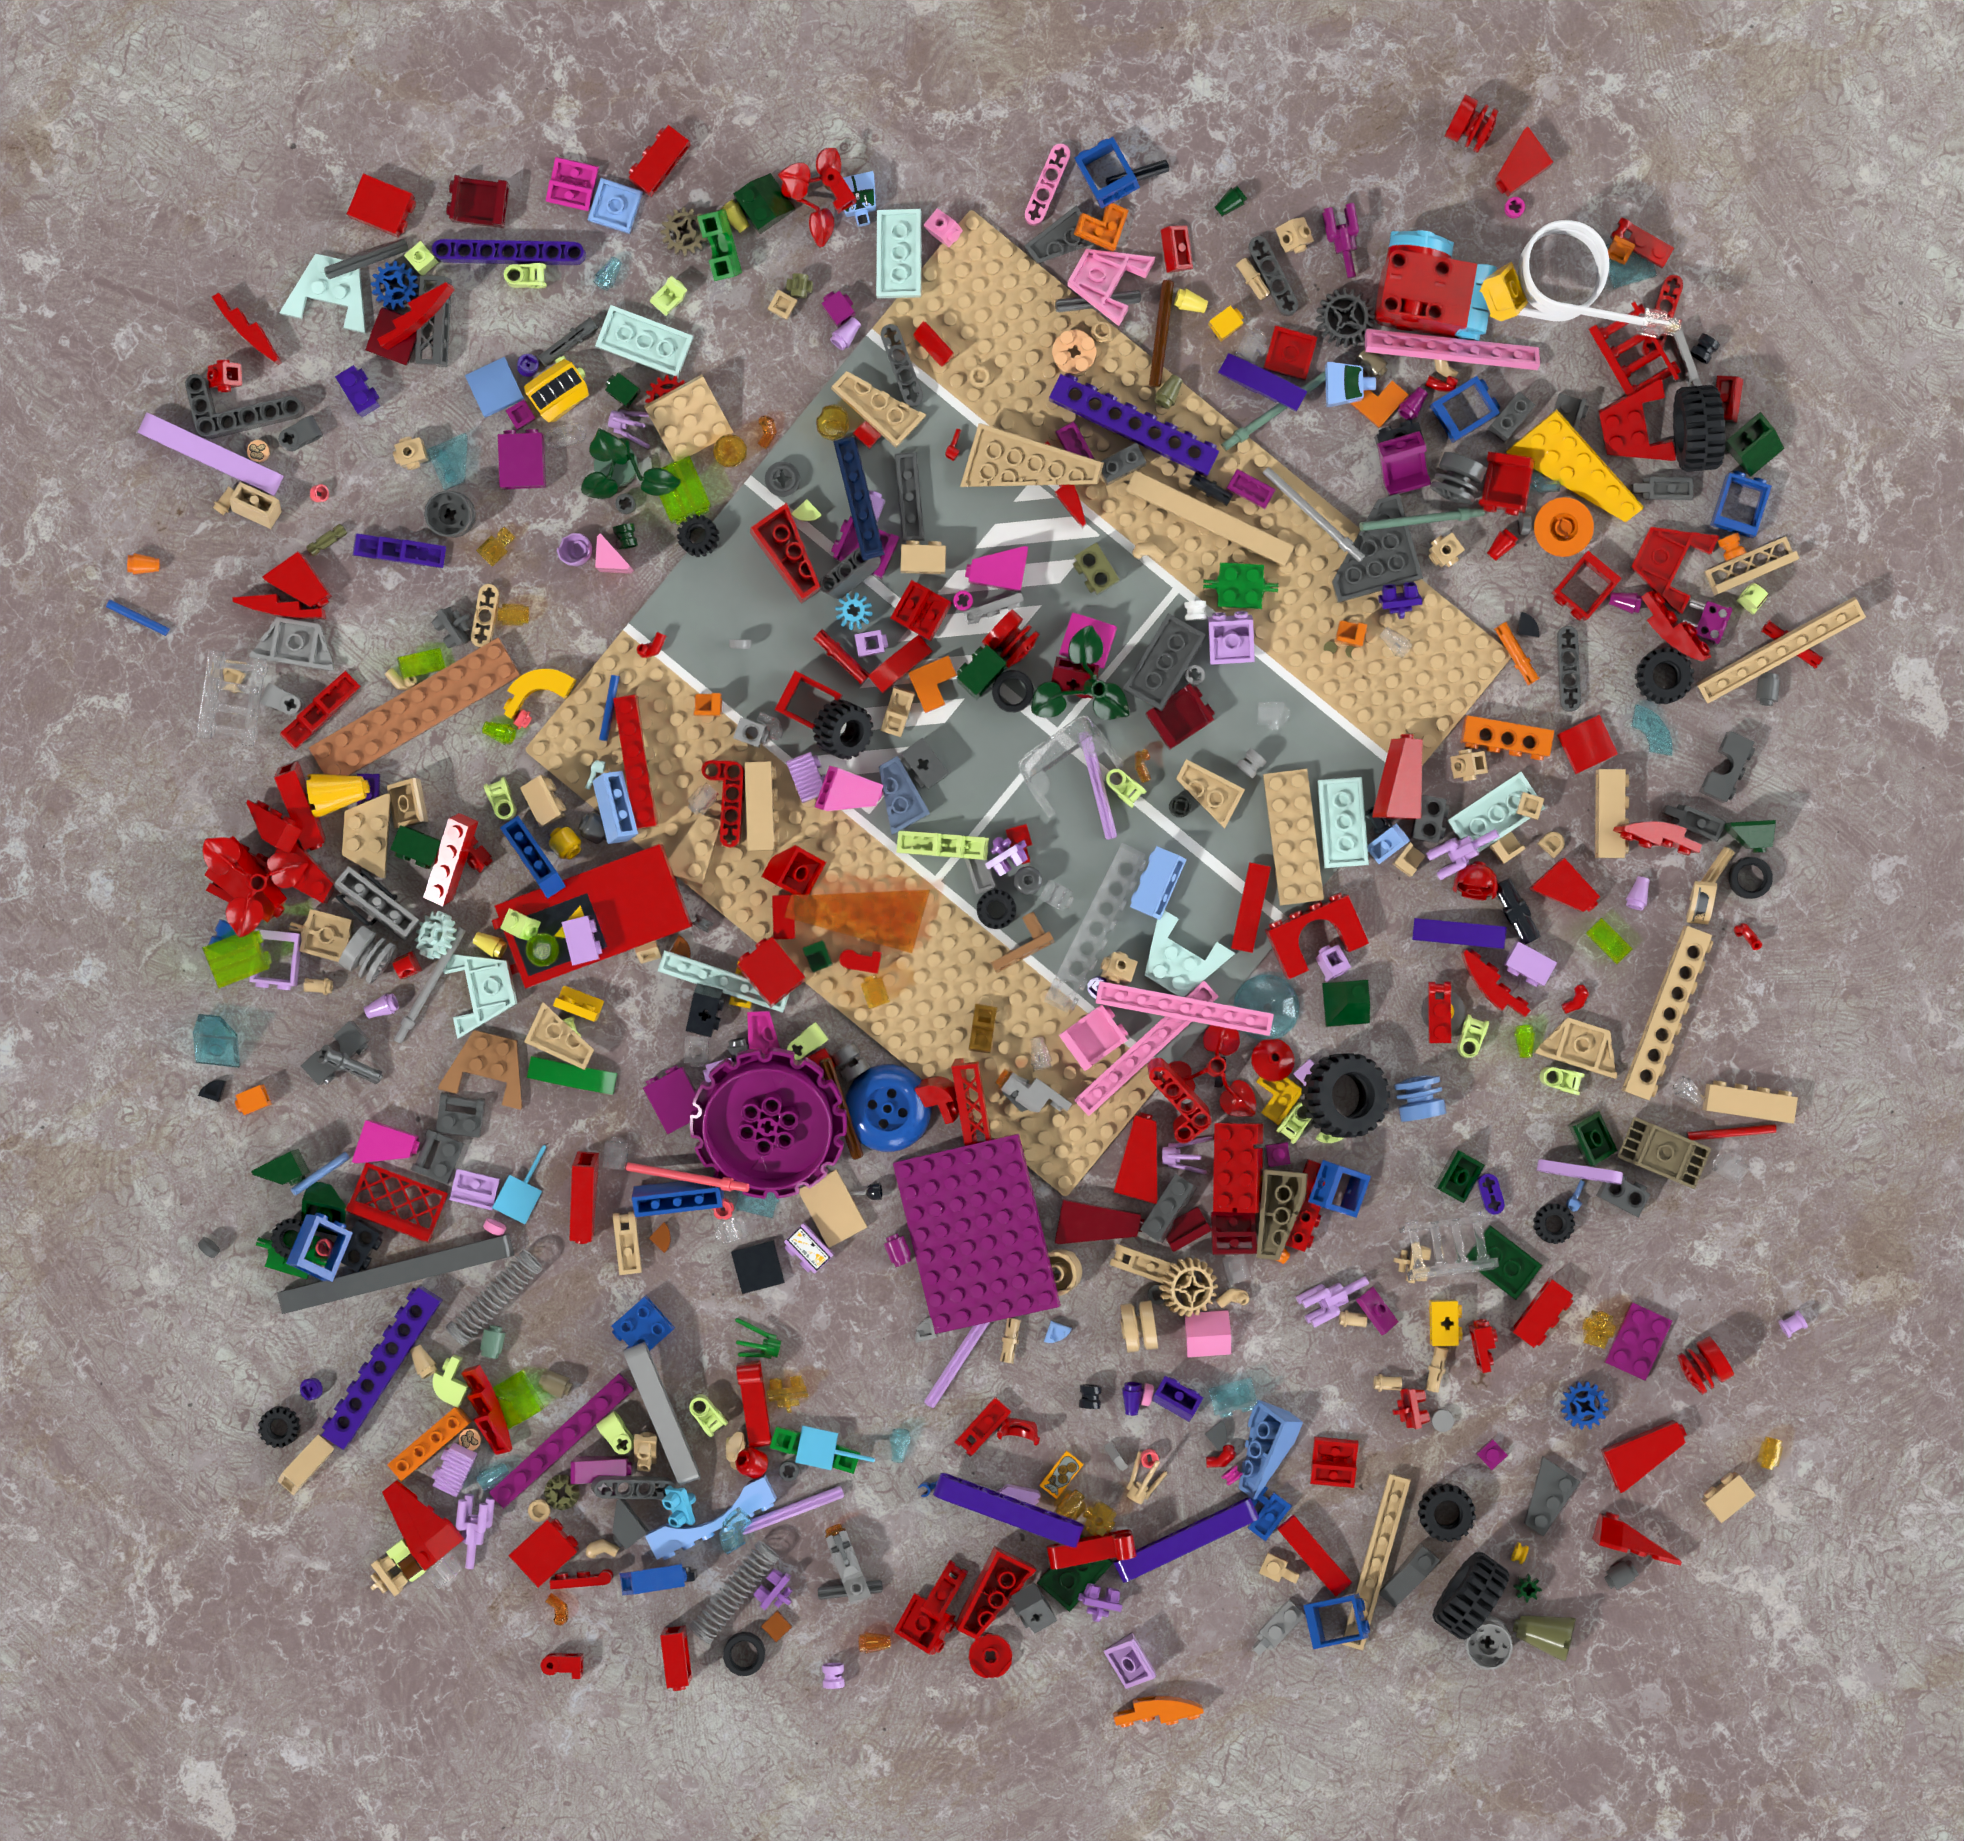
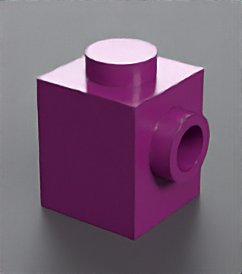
M832 291L823 298L822 307L837 328L849 321L851 317L856 316L851 307L853 302L846 293L842 295L840 291L836 293Z

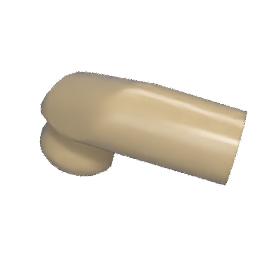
M1434 359L1435 369L1439 374L1446 378L1448 376H1457L1458 371L1449 367L1448 361Z
M393 668L384 674L398 690H408L417 684V679L414 675L399 676Z

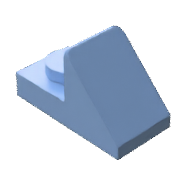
M1396 823L1367 845L1368 852L1380 864L1407 844L1410 839Z

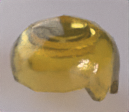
M835 404L823 407L822 413L816 419L818 433L824 439L831 441L844 437L850 427L847 412L842 406Z
M723 435L713 446V455L716 461L724 467H736L746 459L747 446L743 439L737 435Z

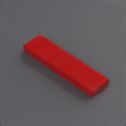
M1249 862L1231 949L1253 953L1271 870L1270 866Z

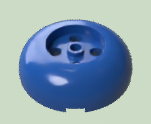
M882 1064L867 1069L852 1082L847 1091L845 1101L859 1142L876 1151L895 1152L910 1147L922 1137L931 1119L932 1106L925 1108L921 1099L916 1094L915 1087L921 1083V1078L902 1066ZM889 1089H894L897 1094L895 1098H889L887 1096V1091ZM870 1100H875L877 1102V1108L870 1109L868 1107V1102ZM887 1104L892 1107L890 1113L883 1110ZM900 1108H905L908 1113L906 1117H900L898 1115V1110ZM881 1119H886L888 1121L887 1128H881L879 1126V1121Z

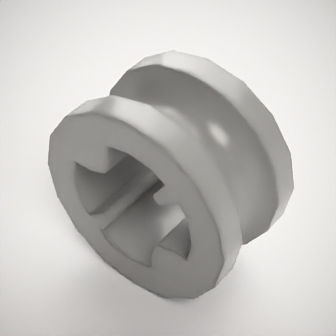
M1198 665L1190 666L1185 672V680L1191 685H1199L1205 678L1203 668ZM1192 669H1197V673H1201V678H1197L1198 681H1193V678L1189 677V672L1192 673Z

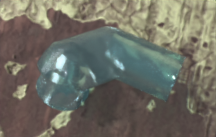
M1533 472L1531 485L1538 492L1560 491L1559 481H1548L1540 473Z

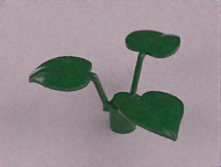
M598 428L594 439L590 443L589 452L593 458L602 462L612 459L611 467L607 476L601 472H593L587 475L582 482L581 492L588 497L596 499H607L614 496L618 491V484L610 478L613 475L615 464L623 465L629 460L638 479L643 481L641 483V490L649 495L662 496L668 494L679 486L681 479L662 468L648 469L642 476L635 462L634 454L630 453V442L625 438H617L611 433Z
M1089 625L1080 629L1071 639L1068 653L1071 661L1077 664L1082 663L1083 668L1091 677L1084 683L1083 690L1061 692L1060 686L1054 682L1042 683L1034 692L1031 705L1032 713L1042 718L1058 716L1065 710L1067 705L1063 697L1064 695L1088 694L1095 697L1093 700V710L1099 718L1112 720L1128 717L1129 706L1122 689L1114 683H1105L1098 680L1097 675L1087 666V663L1094 664L1102 657L1103 643L1093 626Z

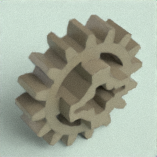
M682 207L681 213L674 209V216L667 214L666 216L669 221L662 222V226L666 228L660 231L661 235L666 236L662 241L664 244L669 243L667 246L669 251L675 248V255L677 256L680 251H683L684 257H687L688 251L695 255V248L702 250L703 247L700 243L708 241L707 238L702 237L697 216L701 214L699 213L695 216L694 209H691L689 213L686 212L685 207ZM684 218L683 221L675 223L677 220ZM694 221L699 227V232L692 228ZM685 228H687L689 234L685 233L684 236H682L680 230L684 231ZM670 232L676 234V243L671 239ZM694 241L691 245L685 246L686 243Z

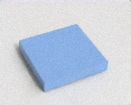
M601 178L587 220L630 234L643 191Z

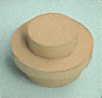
M1099 320L1093 324L1091 335L1097 342H1107L1113 335V327L1108 321Z

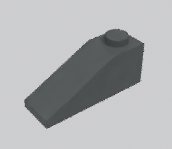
M1419 1543L1381 1588L1379 1595L1393 1607H1396L1429 1575L1439 1563V1558L1422 1543Z

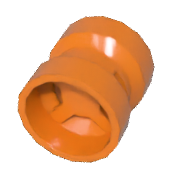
M1739 533L1718 540L1719 546L1726 550L1723 554L1725 561L1746 553L1745 548L1738 545L1741 539Z

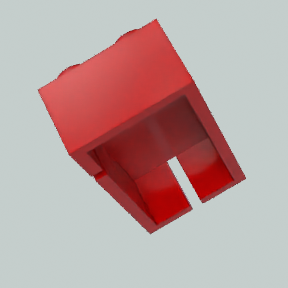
M1218 1122L1214 1124L1213 1212H1260L1263 1148H1254V1144L1263 1143V1123Z

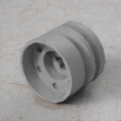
M363 925L347 944L338 964L350 972L361 966L358 977L363 978L368 973L366 982L372 984L386 970L396 945L390 942L384 948L386 944L385 938H381L374 944L376 933Z
M1491 1615L1485 1619L1484 1623L1471 1637L1464 1640L1466 1652L1471 1662L1479 1668L1486 1670L1497 1669L1505 1665L1511 1657L1513 1650L1512 1639L1505 1623ZM1486 1636H1490L1491 1638L1488 1641V1643H1484V1639H1486Z

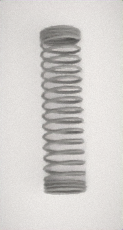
M523 1249L519 1253L522 1260L518 1256H516V1259L529 1271L532 1277L526 1275L511 1261V1264L524 1276L527 1282L521 1280L506 1266V1269L519 1281L522 1287L516 1285L501 1271V1274L514 1286L517 1292L511 1290L496 1276V1279L509 1291L512 1297L506 1295L491 1281V1284L504 1296L507 1302L498 1298L486 1286L488 1292L499 1301L502 1307L493 1303L483 1291H480L497 1312L488 1308L478 1296H475L477 1301L489 1311L492 1317L483 1313L473 1301H470V1303L484 1316L486 1322L478 1318L468 1306H465V1308L479 1321L481 1327L473 1323L463 1311H460L461 1315L474 1326L476 1332L469 1329L458 1316H455L456 1320L469 1331L471 1337L464 1334L453 1321L446 1325V1330L458 1343L466 1346L469 1343V1339H473V1334H478V1329H483V1324H488V1319H493L492 1313L498 1314L497 1308L503 1309L502 1303L508 1304L507 1298L513 1299L512 1293H519L517 1288L524 1289L522 1283L529 1284L527 1278L534 1279L532 1273L539 1274L543 1270L542 1265L527 1250Z
M757 1541L754 1546L759 1553L751 1549V1552L764 1561L769 1569L761 1566L750 1555H746L750 1561L761 1568L764 1574L757 1572L750 1564L742 1560V1563L755 1572L760 1580L752 1577L741 1566H737L741 1572L753 1580L755 1585L748 1583L740 1574L733 1571V1574L746 1583L751 1591L743 1588L732 1577H728L732 1583L744 1591L746 1596L739 1594L731 1585L724 1582V1585L737 1594L742 1602L734 1599L723 1588H719L724 1595L735 1602L737 1608L715 1593V1596L728 1605L733 1613L726 1611L717 1601L711 1599L715 1606L727 1614L728 1619L721 1616L712 1606L706 1604V1607L720 1617L724 1624L717 1622L708 1612L702 1610L706 1617L718 1625L719 1630L712 1627L703 1617L697 1615V1618L711 1628L715 1635H712L696 1621H692L689 1625L690 1630L702 1641L711 1644L714 1637H717L716 1631L722 1630L721 1626L726 1625L725 1620H730V1615L735 1614L734 1609H739V1604L744 1603L743 1598H748L747 1592L752 1593V1587H757L756 1581L761 1582V1576H766L765 1570L770 1571V1565H775L779 1560L776 1552L765 1543ZM760 1554L773 1563L766 1561Z

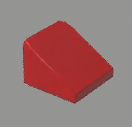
M866 420L853 432V435L868 449L882 436Z

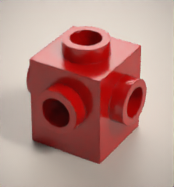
M217 360L216 364L209 365L207 372L209 388H217L218 392H231V388L242 386L241 364L230 363V360Z

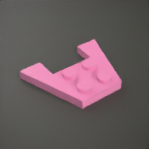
M1086 249L1068 280V286L1120 326L1129 306L1111 299V295L1125 270L1146 278L1154 264L1155 257Z

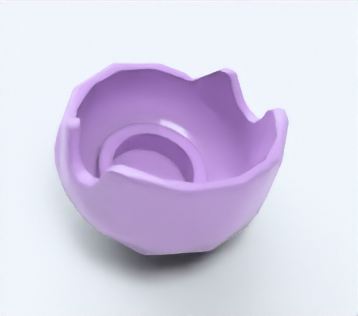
M572 533L562 538L561 544L557 548L559 559L569 566H581L589 560L592 553V544L581 533Z

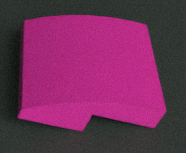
M555 157L546 202L589 211L599 166Z
M1072 612L1059 655L1070 658L1068 648L1071 639L1080 629L1090 625L1093 626L1103 643L1102 657L1094 664L1100 665L1099 668L1104 669L1117 626Z

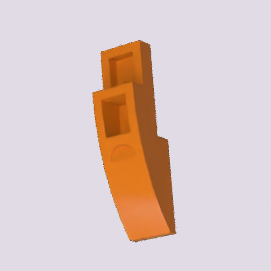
M1148 1696L1132 1699L1134 1708L1115 1712L1113 1716L1116 1726L1121 1725V1727L1131 1726L1134 1724V1721L1138 1720L1149 1722L1158 1715L1161 1724L1173 1725L1178 1723L1179 1719H1197L1204 1711L1202 1704L1172 1696Z

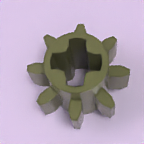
M794 273L792 274V279L787 278L786 291H791V297L807 298V293H812L813 281H808L809 275Z

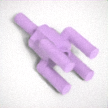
M1494 829L1475 840L1470 835L1461 840L1452 838L1430 849L1426 854L1431 861L1446 852L1448 853L1453 863L1437 872L1439 879L1442 880L1464 869L1469 864L1470 859L1479 855L1477 848L1500 836L1498 831Z
M1364 1276L1345 1287H1342L1339 1282L1329 1288L1319 1284L1296 1296V1300L1299 1304L1302 1303L1305 1308L1319 1302L1321 1308L1305 1315L1307 1323H1312L1315 1328L1340 1314L1338 1307L1349 1302L1347 1295L1368 1285L1369 1282Z
M465 1494L464 1499L458 1500L456 1529L462 1530L464 1538L462 1542L467 1544L465 1564L467 1569H474L476 1545L483 1544L484 1533L487 1528L492 1526L495 1499L492 1497H487L486 1503H479L478 1515H472L473 1494Z

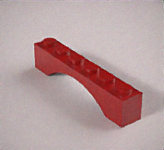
M629 695L613 698L629 799L637 830L659 827L646 761L638 696Z

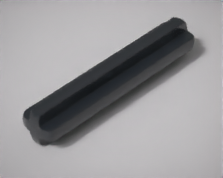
M1161 160L1133 169L1132 171L1137 181H1141L1168 172L1169 164L1167 160ZM1126 172L1107 177L1106 185L1126 176Z

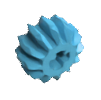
M847 593V602L841 598L839 599L843 607H835L836 611L843 612L838 614L836 618L837 620L845 618L841 626L844 627L850 622L849 629L853 630L854 623H857V627L860 630L862 629L860 621L867 625L869 624L865 616L870 617L873 613L865 610L871 608L872 605L871 603L863 605L867 600L866 596H863L858 601L859 594L855 593L854 599L851 600L850 594ZM852 606L856 609L860 608V612H857L858 616L856 617L852 614L848 615V611H851L850 607Z

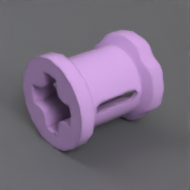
M1798 1310L1788 1319L1778 1321L1788 1338L1792 1337V1333L1797 1330L1808 1328L1804 1317Z

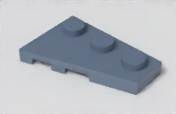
M898 756L879 766L891 834L893 835L929 815L930 812Z

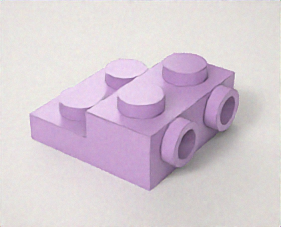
M1237 611L1234 613L1235 616H1226L1223 612L1213 613L1212 617H1208L1211 665L1255 662L1252 615H1248L1246 611Z

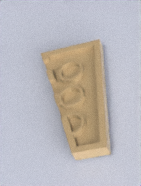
M847 371L831 387L839 397L895 448L926 417V414L912 409L908 404L892 398L888 393L881 392L872 387L871 384Z

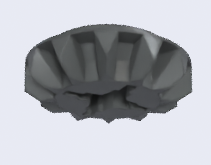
M774 463L765 474L766 487L775 496L786 497L792 495L799 487L800 475L796 467L791 463ZM781 470H783L785 477L792 478L785 482L784 488H782L780 482L773 481L780 478Z

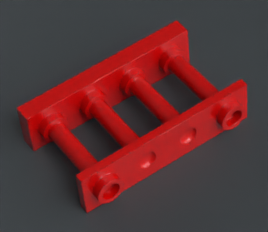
M1636 302L1631 303L1635 310L1628 315L1639 317L1648 315L1642 303L1640 305H1637ZM1615 321L1605 328H1598L1597 325L1589 328L1591 335L1627 396L1634 393L1641 386L1644 387L1650 384L1657 377H1661L1662 381L1673 375L1676 381L1680 379L1678 376L1681 373L1675 361L1672 363L1669 361L1650 327L1644 326L1645 330L1616 347H1609L1606 339L1609 338V335L1629 323ZM1651 337L1656 349L1627 366H1620L1617 361L1620 354ZM1662 356L1667 365L1666 369L1639 385H1631L1628 380L1631 373Z

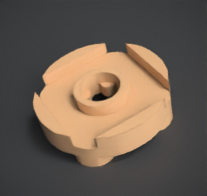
M1080 330L1064 331L1055 340L1052 348V356L1057 367L1062 372L1070 375H1078L1085 372L1093 365L1096 358L1094 340L1087 333ZM1078 347V351L1081 354L1071 358V353L1068 350Z

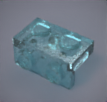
M1251 1377L1208 1389L1214 1408V1416L1220 1415V1418L1232 1416L1233 1411L1241 1409L1242 1413L1254 1410V1405L1258 1404Z

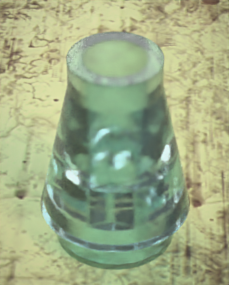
M611 257L594 275L595 279L593 282L605 291L613 288L622 262L615 257Z
M900 1428L892 1430V1434H890L891 1461L896 1463L905 1462V1456L911 1441L910 1431Z
M501 1462L498 1465L480 1471L479 1475L475 1478L484 1492L488 1489L491 1491L510 1472L505 1464Z

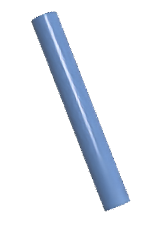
M343 1152L292 1187V1193L295 1196L349 1160V1155Z

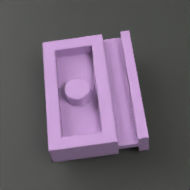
M457 1169L449 1200L493 1210L492 1206L496 1200L500 1179Z

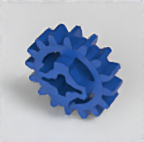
M394 261L393 266L386 262L385 269L378 267L379 275H372L376 279V282H371L370 284L376 288L372 291V294L374 296L379 295L376 300L378 303L384 301L383 306L385 308H388L391 304L393 310L397 309V305L405 309L404 303L412 301L411 297L418 296L414 292V289H419V285L414 283L418 280V277L416 275L411 276L414 270L412 268L406 270L407 265L405 263H402L399 267L397 261ZM394 272L393 275L386 276L387 274ZM405 275L409 280V287L404 283ZM389 283H398L402 287V289L394 287L393 289L389 285ZM381 284L386 288L385 296L382 293ZM400 295H405L400 299H396Z
M1577 1381L1576 1388L1569 1385L1570 1392L1563 1391L1562 1393L1566 1399L1560 1400V1403L1565 1405V1407L1560 1409V1412L1567 1413L1564 1419L1566 1421L1572 1419L1570 1425L1574 1427L1578 1423L1581 1430H1583L1584 1425L1592 1429V1423L1599 1426L1598 1419H1605L1606 1417L1602 1413L1609 1410L1608 1407L1604 1406L1608 1399L1601 1397L1605 1392L1603 1390L1597 1391L1598 1385L1596 1384L1590 1387L1588 1381H1585L1584 1386ZM1580 1391H1585L1584 1395H1580V1396H1576V1395H1575L1576 1393H1578V1392H1580ZM1595 1396L1598 1400V1409L1594 1405ZM1576 1401L1586 1402L1592 1410L1588 1408L1582 1409ZM1570 1402L1574 1405V1414L1571 1413ZM1591 1414L1593 1415V1417L1589 1419L1581 1420L1584 1418V1416Z

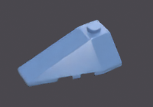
M1257 1400L1248 1421V1427H1251L1249 1440L1245 1442L1247 1455L1246 1460L1242 1462L1241 1471L1243 1475L1240 1477L1239 1489L1252 1499L1258 1497L1296 1441L1303 1422L1291 1412L1261 1400Z

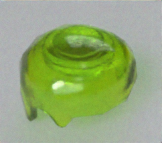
M536 933L530 937L525 947L527 958L532 964L539 967L552 964L556 961L559 954V945L556 938L547 933Z

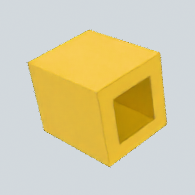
M1230 305L1212 318L1208 325L1222 342L1243 326L1242 320L1244 317L1237 308L1233 309Z

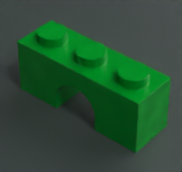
M726 209L697 216L702 237L707 238L711 245L712 258L709 259V264L714 281L742 274Z

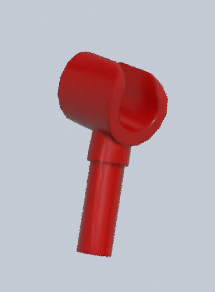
M956 429L954 437L945 452L946 457L952 461L960 453V450L955 448L961 433L960 429Z

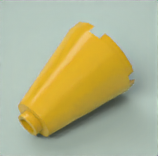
M307 775L310 779L306 780L308 799L310 804L315 805L316 810H312V813L316 818L365 799L367 793H370L368 780H364L362 776Z

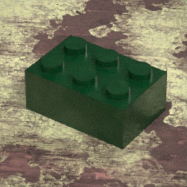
M988 645L984 648L980 646L972 654V661L969 665L965 662L957 670V682L977 700L1007 668V663Z

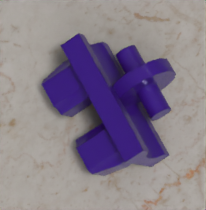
M1405 582L1403 584V593H1396V586L1393 584L1383 585L1382 595H1378V602L1382 604L1383 609L1389 608L1390 614L1397 613L1399 619H1404L1405 612L1412 611V606L1422 605V597L1418 593L1415 582Z

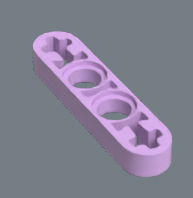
M1538 1159L1537 1171L1613 1184L1622 1183V1172Z

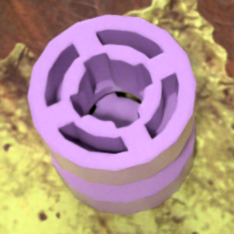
M822 1664V1672L825 1674L823 1688H843L845 1686L844 1678H842L844 1664Z

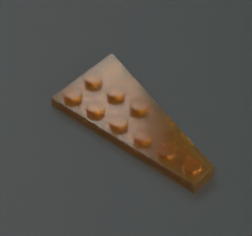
M930 890L790 896L784 917L912 953Z

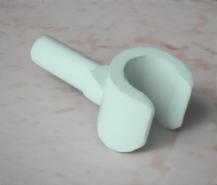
M596 760L592 763L590 777L585 786L586 789H591L592 781L597 773H604L606 762Z

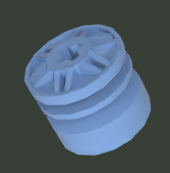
M1416 1076L1394 1084L1395 1090L1405 1089V1093L1396 1095V1098L1407 1099V1104L1398 1107L1401 1122L1425 1119L1447 1113L1444 1099L1433 1097V1094L1442 1091V1087H1431V1084L1441 1082L1440 1076Z

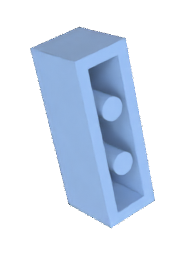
M623 771L602 773L592 782L607 843L628 842L638 834Z
M1156 846L1155 851H1152L1149 856V864L1146 871L1140 877V885L1132 895L1130 907L1160 920L1186 859Z

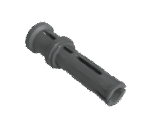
M324 1045L318 1054L317 1060L320 1064L326 1063L331 1065L337 1071L344 1070L374 1084H378L382 1078V1071L349 1058L347 1053L343 1051L337 1052L331 1049L329 1045Z

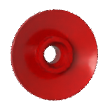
M1269 1038L1262 1040L1255 1046L1251 1055V1063L1254 1071L1261 1078L1276 1082L1290 1075L1294 1068L1295 1058L1291 1048L1285 1042ZM1276 1055L1278 1061H1273L1271 1056Z

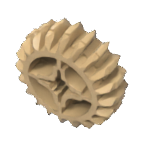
M1186 1257L1185 1261L1177 1259V1265L1170 1263L1171 1270H1164L1167 1276L1166 1278H1160L1164 1282V1285L1159 1286V1289L1164 1291L1160 1296L1162 1299H1166L1164 1305L1170 1307L1171 1312H1177L1179 1316L1185 1314V1316L1191 1317L1192 1313L1200 1315V1309L1207 1311V1303L1213 1304L1210 1298L1211 1296H1217L1213 1292V1289L1218 1288V1285L1213 1283L1217 1278L1215 1275H1211L1213 1269L1207 1267L1206 1262H1200L1198 1258L1192 1260V1258ZM1194 1270L1200 1274L1202 1283L1196 1281ZM1175 1291H1178V1292L1181 1293V1298H1183V1303H1180V1302L1177 1300L1176 1295H1175Z

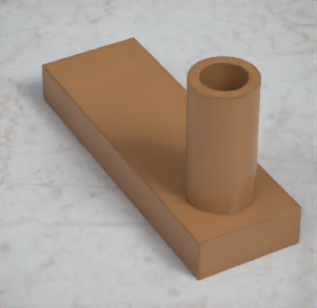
M1034 912L1022 918L1034 940L991 962L996 973L1055 943L1051 933L1044 932Z

